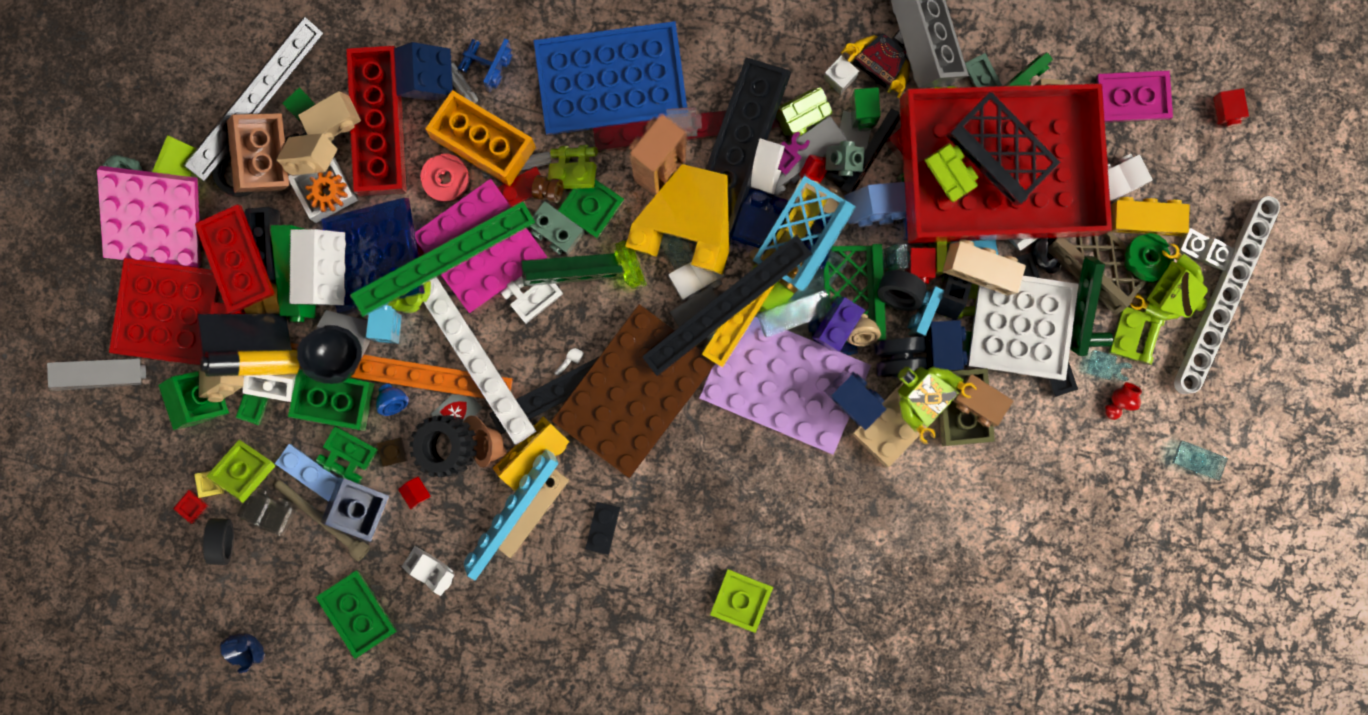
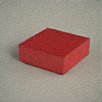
M809 155L799 176L802 179L806 176L813 181L821 183L827 172L825 170L826 158Z
M188 490L173 509L190 524H194L209 505L201 498H198V495L192 490Z

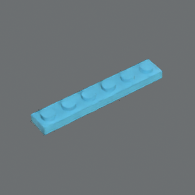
M545 449L543 454L535 459L533 468L528 475L526 474L522 477L519 488L508 497L502 512L493 518L491 527L487 533L481 535L475 550L466 556L464 568L468 577L473 580L478 578L559 463L554 453Z

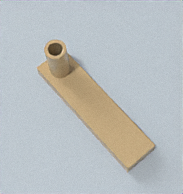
M554 469L498 549L509 558H512L570 480Z

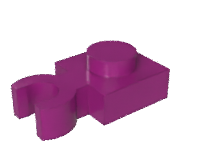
M796 132L792 136L790 145L784 141L781 144L785 148L778 170H781L785 177L802 159L798 152L806 150L809 146V140L803 145H799L796 142L800 132Z

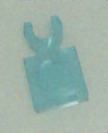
M1092 350L1086 374L1106 380H1111L1113 374L1119 381H1128L1129 377L1123 376L1121 369H1132V365L1129 363L1116 364L1117 356Z

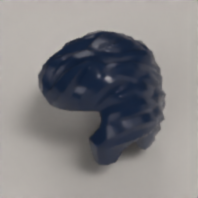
M239 633L230 635L220 644V652L224 659L231 665L241 666L237 670L239 674L248 672L253 663L260 664L264 660L265 652L263 646L250 634Z

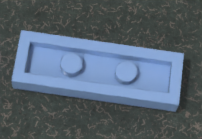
M288 444L275 464L329 502L339 477L332 472L324 470L322 465L316 463V461L292 444Z

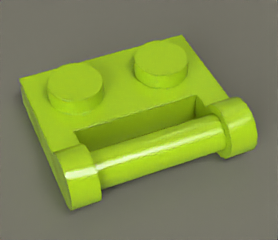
M1127 307L1120 313L1109 353L1152 365L1154 360L1152 354L1160 328L1164 326L1165 320ZM1148 322L1151 323L1143 354H1140L1136 350L1144 324Z

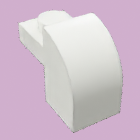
M416 546L401 566L409 575L425 583L434 593L440 596L449 588L454 577L451 568Z

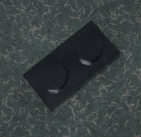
M601 502L596 503L586 550L609 555L621 507Z

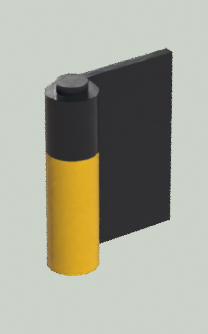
M280 314L197 315L203 356L200 358L201 372H205L206 376L298 374L299 361L297 359V350H292L286 317L280 316Z

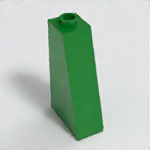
M271 225L280 316L290 317V322L304 323L305 319H315L316 305L290 304L291 230L307 229L293 225Z

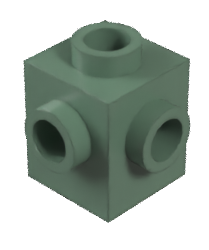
M840 141L838 146H827L825 170L838 171V176H853V172H863L864 147L855 146L853 141Z

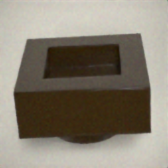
M401 437L377 443L383 467L408 461Z

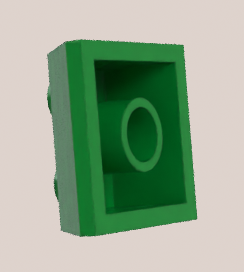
M199 371L170 377L158 385L173 431L195 426L229 413L225 399L221 402H210L208 398L199 397Z

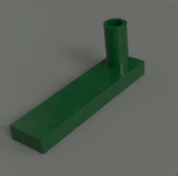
M1084 256L1077 292L1070 349L1078 356H1088L1089 347H1110L1113 344L1111 332L1092 333L1105 264L1094 256Z

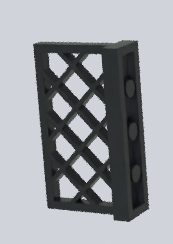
M991 91L946 134V137L960 148L962 153L1014 206L1022 204L1028 198V195L1061 163ZM989 100L996 106V116H984V105ZM969 120H979V134H970L963 126ZM984 120H996L997 134H984ZM1001 120H1010L1014 124V134H1001ZM984 138H997V152H988L984 148ZM1001 138H1014V152H1001ZM1019 138H1027L1031 142V152H1019ZM992 155H997V161L993 158ZM1001 155H1014V170H1005L1001 166ZM1019 156H1031V170H1019ZM1036 156H1045L1051 164L1045 170H1036ZM1019 173H1031V185L1026 190L1019 184Z

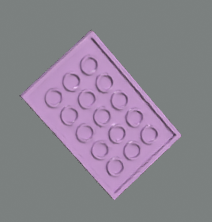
M755 317L725 366L721 367L715 364L711 369L700 399L834 455L849 416L824 390L843 371L848 373L853 371L865 380L871 365L841 352L832 351L822 344Z

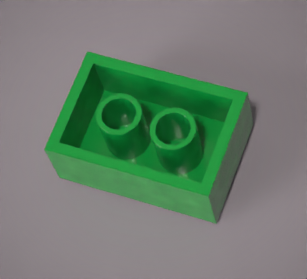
M299 369L294 383L288 417L366 431L375 384L351 378L341 383L325 384L311 379L302 369Z

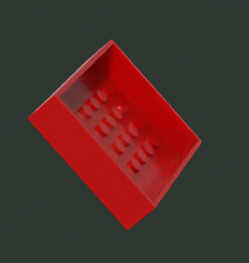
M1102 84L908 89L900 97L908 243L956 242L961 239L983 241L1101 236L1112 231ZM990 91L1061 162L1028 195V198L1022 204L1016 206L966 156L961 161L966 168L972 167L978 176V179L975 180L978 186L956 201L951 202L924 161L926 157L948 143L952 147L955 146L946 137V134ZM990 100L984 105V116H996V106ZM969 120L963 126L970 134H979V120ZM984 120V134H997L996 120ZM1001 120V134H1014V124L1010 120ZM984 138V148L988 152H997V138ZM1001 138V152H1014V138ZM1019 138V152H1031V142L1027 138ZM992 155L993 158L997 161V155ZM1001 155V166L1005 170H1014V155ZM1019 156V170H1031V156ZM1036 156V170H1045L1051 164L1045 156ZM1019 173V184L1025 190L1031 185V173Z

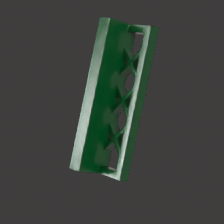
M617 253L521 261L523 286L617 279L623 273L622 265H618Z

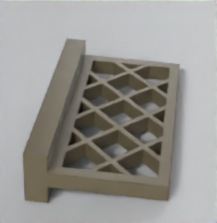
M1112 232L1103 234L1107 239L1108 246H1098L1097 236L1091 237L1092 245H1083L1082 237H1076L1077 245H1072L1065 238H1055L1048 245V253L1054 258L1059 259L1058 262L1079 281L1084 260V250L1093 251L1094 257L1100 260L1099 251H1109L1110 262L1103 263L1105 267H1111L1112 278H1108L1103 274L1099 300L1115 315L1131 304L1132 299L1147 282L1141 279H1134L1133 273L1128 270V278H1118L1117 267H1125L1124 262H1116L1115 251L1121 252L1125 256L1127 246ZM1119 283L1129 284L1130 293L1128 296L1120 290Z

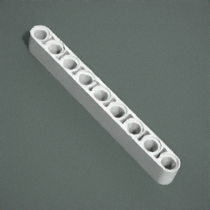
M1264 197L1254 202L1250 208L1233 247L1235 250L1228 266L1219 278L1176 375L1174 386L1181 394L1199 391L1205 381L1279 213L1280 203L1274 197ZM1262 203L1269 207V214H1265L1262 211ZM1253 225H1256L1259 228V236L1253 234ZM1243 246L1250 250L1249 258L1243 255ZM1234 268L1240 271L1241 276L1239 280L1233 276L1232 271ZM1224 290H1227V291L1230 292V294H1231V300H1230V301H1226V300L1224 299V297H1223V291H1224ZM1215 311L1221 315L1220 323L1215 322L1213 319ZM1205 333H1208L1212 338L1210 345H1207L1203 340ZM1195 355H1199L1202 359L1200 367L1194 364ZM1185 377L1191 378L1193 383L1191 389L1185 387Z

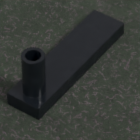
M893 108L890 109L864 151L863 172H853V176H838V171L827 170L824 177L842 186L841 192L843 196L856 191L900 121V112Z

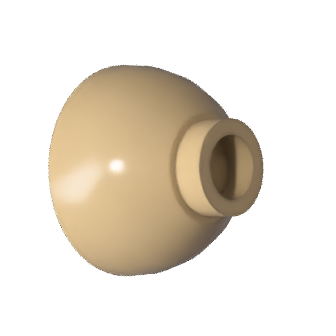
M862 314L847 341L855 346H868L880 338L881 332L878 325L869 319L868 315Z

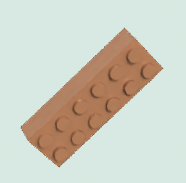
M663 114L658 119L656 117L652 118L645 128L647 133L642 139L637 137L629 148L631 150L630 159L634 181L654 197L677 169L686 163V132Z

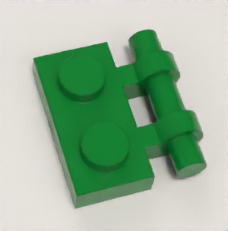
M334 426L323 448L331 451L328 458L320 454L316 459V463L322 465L323 469L328 472L333 471L342 476V478L360 484L363 477L355 473L356 469L360 467L367 471L378 449L343 429ZM339 456L350 462L347 468L337 463Z

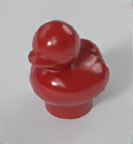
M1125 382L1122 388H1118L1112 393L1113 403L1105 406L1107 417L1111 420H1117L1122 416V409L1129 411L1139 410L1142 404L1140 398L1142 390L1135 384Z

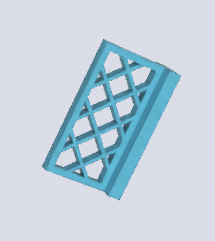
M804 176L753 261L760 264L763 262L761 257L765 250L772 248L778 250V247L787 243H777L775 234L778 229L788 227L792 239L794 235L791 226L805 223L809 237L801 238V240H810L811 253L813 255L807 258L802 266H798L799 271L794 279L787 275L782 278L804 292L856 207ZM806 183L815 188L817 198L803 202L801 191ZM819 191L826 194L827 196L820 197ZM799 196L800 203L794 204ZM832 198L840 203L835 212L824 214L821 200ZM818 201L821 215L807 219L804 205ZM801 206L804 220L790 223L788 214L790 209ZM832 216L829 222L826 223L825 217ZM786 218L787 224L781 225ZM822 218L825 227L823 232L812 236L808 222ZM819 237L814 245L812 239ZM773 239L774 245L769 246L770 242Z

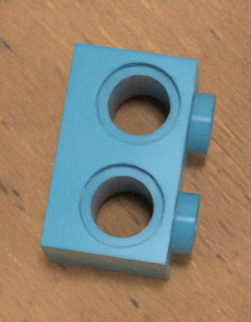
M386 305L370 313L368 316L366 338L374 342L399 344L402 315L398 314L391 306Z

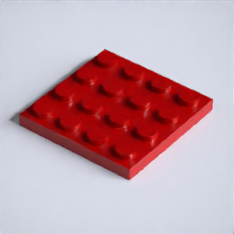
M124 258L109 353L200 366V358L203 356L197 315L210 314L212 302H217L219 293L212 269Z

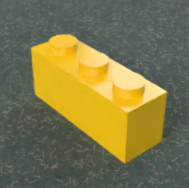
M1119 197V200L1111 204L1112 231L1110 232L1128 234L1153 233L1163 236L1182 237L1189 233L1190 204H1182V200H1167V203H1159L1158 199L1145 198L1141 202L1134 201L1133 197Z
M544 416L533 426L537 432L515 445L492 468L515 492L519 488L522 477L526 474L528 475L533 468L535 459L542 455L545 449L554 453L556 457V455L564 452L566 445L569 443L567 438Z

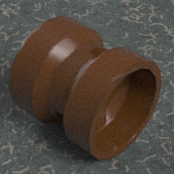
M537 175L532 185V197L539 200L546 198L549 202L558 203L563 194V181L556 178L548 180L546 176Z

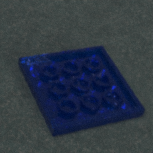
M404 197L322 219L323 230L345 232L344 305H336L337 313L358 310L350 294L419 258L409 198ZM424 285L394 301L425 294Z

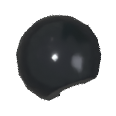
M325 325V327L313 330L306 337L302 338L297 349V359L303 372L311 379L325 384H336L345 381L356 372L362 359V347L358 338L350 330L338 325Z

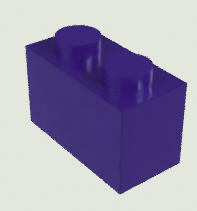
M837 296L812 338L830 350L840 352L865 310L846 297Z

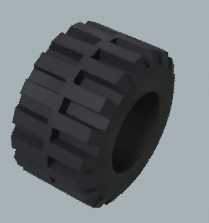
M452 415L432 416V418H426L423 420L424 423H419L416 426L418 431L412 432L411 437L414 440L410 441L409 447H413V452H410V455L415 457L416 460L413 463L416 467L421 466L420 471L422 473H428V476L431 477L458 475L459 472L466 471L468 469L467 466L472 465L474 462L471 457L477 454V451L474 450V446L478 445L477 440H473V436L476 434L474 430L469 431L470 425L468 422H463L462 418ZM442 432L448 436L451 442V452L446 460L439 456L436 449V441Z

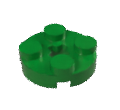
M1146 233L1130 241L1125 251V268L1141 280L1151 283L1161 279L1171 262L1174 261V258L1165 257L1162 253V250L1170 255V251L1167 248L1169 244L1161 236L1153 233ZM1150 253L1154 262H1149L1145 255Z

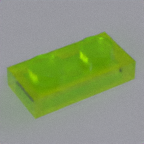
M625 240L616 243L615 247L617 250L615 255L618 262L623 265L625 271L623 276L626 284L631 286V289H640L648 286L635 251L625 247L627 242Z

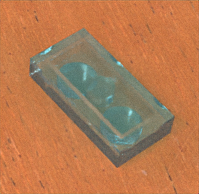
M896 244L882 249L883 275L891 270L901 271L908 268L910 254L907 251V244Z

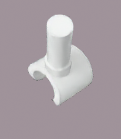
M576 348L571 349L564 362L554 373L559 376L571 361L579 364L584 353Z

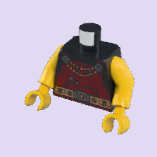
M899 30L892 39L884 33L880 36L871 35L854 43H848L840 53L846 52L850 55L847 60L848 62L854 59L853 65L888 93L891 90H895L898 92L897 98L901 97L909 80L910 62L907 59L906 50L903 48L905 44Z

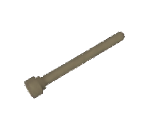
M275 481L274 487L347 546L353 559L359 562L365 557L371 548L364 541H355L345 532L320 523L323 517L321 512L283 481Z

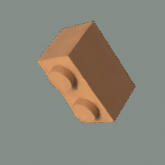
M973 374L968 375L963 383H972L976 386L977 390L967 386L964 392L972 398H966L963 396L962 390L959 389V394L952 400L957 403L956 408L965 414L971 412L978 416L977 421L988 428L991 425L993 427L998 426L1014 401Z

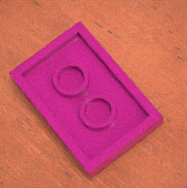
M1170 70L1106 73L1096 76V84H1102L1105 123L1171 120L1173 118Z

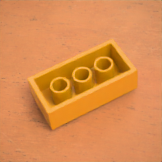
M453 90L425 128L430 139L509 187L536 149L532 137Z

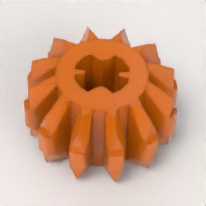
M329 170L326 176L323 172L318 173L319 179L317 180L312 176L310 177L313 186L306 185L305 189L311 192L306 195V199L312 201L311 206L316 209L320 206V211L326 212L329 207L334 212L336 211V203L341 207L344 205L340 198L348 197V194L342 191L347 188V184L341 182L342 177L339 174L334 176L333 172ZM325 187L331 192L328 196L323 192Z

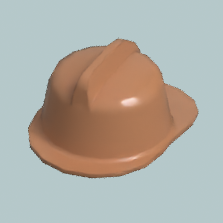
M470 415L465 418L463 422H468L470 425L469 431L474 430L476 434L473 436V440H477L478 445L474 446L477 454L473 458L479 467H487L491 461H495L507 454L503 445L502 435L498 430L487 428L477 416Z

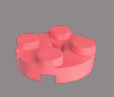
M440 154L427 160L422 167L420 175L422 186L432 199L439 202H455L466 192L469 185V171L458 157L452 154ZM446 172H449L451 181L441 184L442 180L439 178V175H445Z

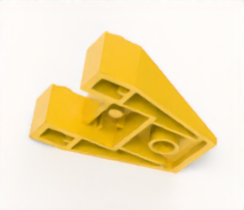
M682 164L634 220L625 247L657 257L663 234L697 242L691 265L722 275L729 254L727 175Z

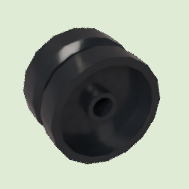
M927 337L898 338L873 343L875 356L880 358L890 357V360L880 361L876 364L877 377L898 378L899 372L905 367H909L913 372L920 367L926 370L930 368L928 358L913 356L928 350Z

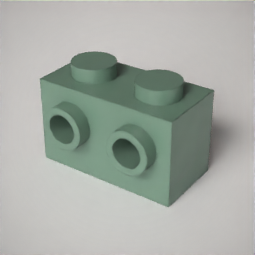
M546 201L543 202L533 215L535 224L529 227L531 228V235L540 241L544 238L551 243L548 246L558 255H561L563 252L567 256L585 233L581 227Z

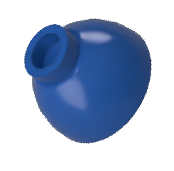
M385 384L378 389L379 395L376 399V409L379 415H394L402 411L409 403L408 396L399 388L392 387L391 384Z

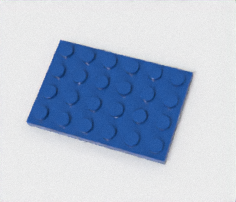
M675 21L534 40L546 135L651 121L654 117L658 119L661 114L667 118L688 116Z

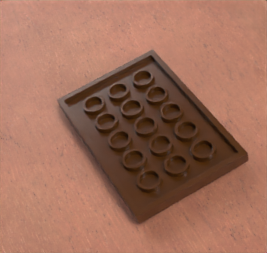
M638 304L552 419V422L629 479L716 364L703 356V351L694 347L663 373L656 376L642 356L675 330L640 304Z

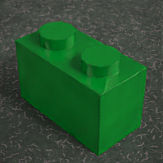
M879 88L854 89L850 98L852 128H858V131H869L873 129L872 127H876L881 117Z

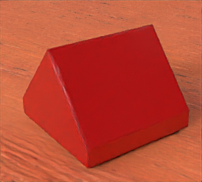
M419 476L406 482L398 489L410 510L432 497Z

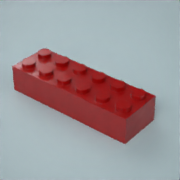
M395 46L346 49L349 97L361 120L351 130L353 188L359 197L407 194L402 97L397 96Z

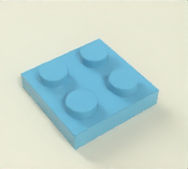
M935 286L926 291L922 306L916 315H912L907 326L910 329L909 336L923 337L926 335L944 290Z

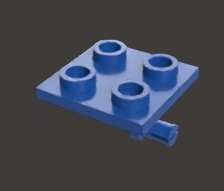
M472 39L467 51H463V59L457 69L467 73L472 61L489 68L483 82L485 90L490 93L492 88L497 89L502 79L500 75L503 66L508 67L513 56L511 54L512 49H510L509 40L504 39L494 61L491 62L475 55L481 43Z

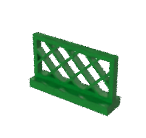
M872 244L870 246H832L829 252H838L844 260L837 268L829 262L828 254L823 260L825 316L830 309V303L837 296L842 297L839 293L849 285L858 294L852 302L861 297L868 303V310L864 314H868V318L878 325L881 336L876 342L886 340L885 303L880 300L877 293L883 276L882 244ZM855 252H866V262L861 267L850 259ZM846 261L857 270L849 280L839 271ZM829 268L833 270V272L830 275ZM835 273L845 282L838 292L829 284V279ZM858 273L867 279V286L862 291L851 283ZM830 292H832V293L834 294V296H833L831 299H830Z

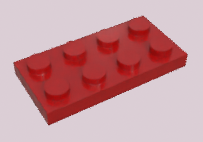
M237 204L195 223L228 313L233 314L275 295L241 205Z

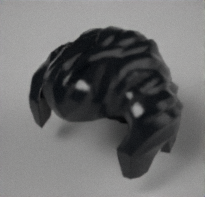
M1038 238L1033 244L1031 251L1035 264L1049 274L1060 271L1061 264L1058 262L1059 259L1054 258L1048 253V245L1055 238Z

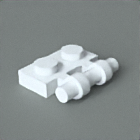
M522 276L514 282L508 283V287L500 292L506 300L513 294L518 298L510 305L525 324L563 295V292L556 284L535 285L523 294L520 291V288L523 287Z

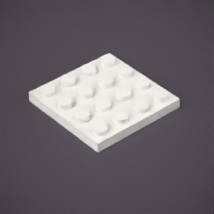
M1023 276L1019 292L1008 296L978 285L967 366L1066 380L1078 284Z

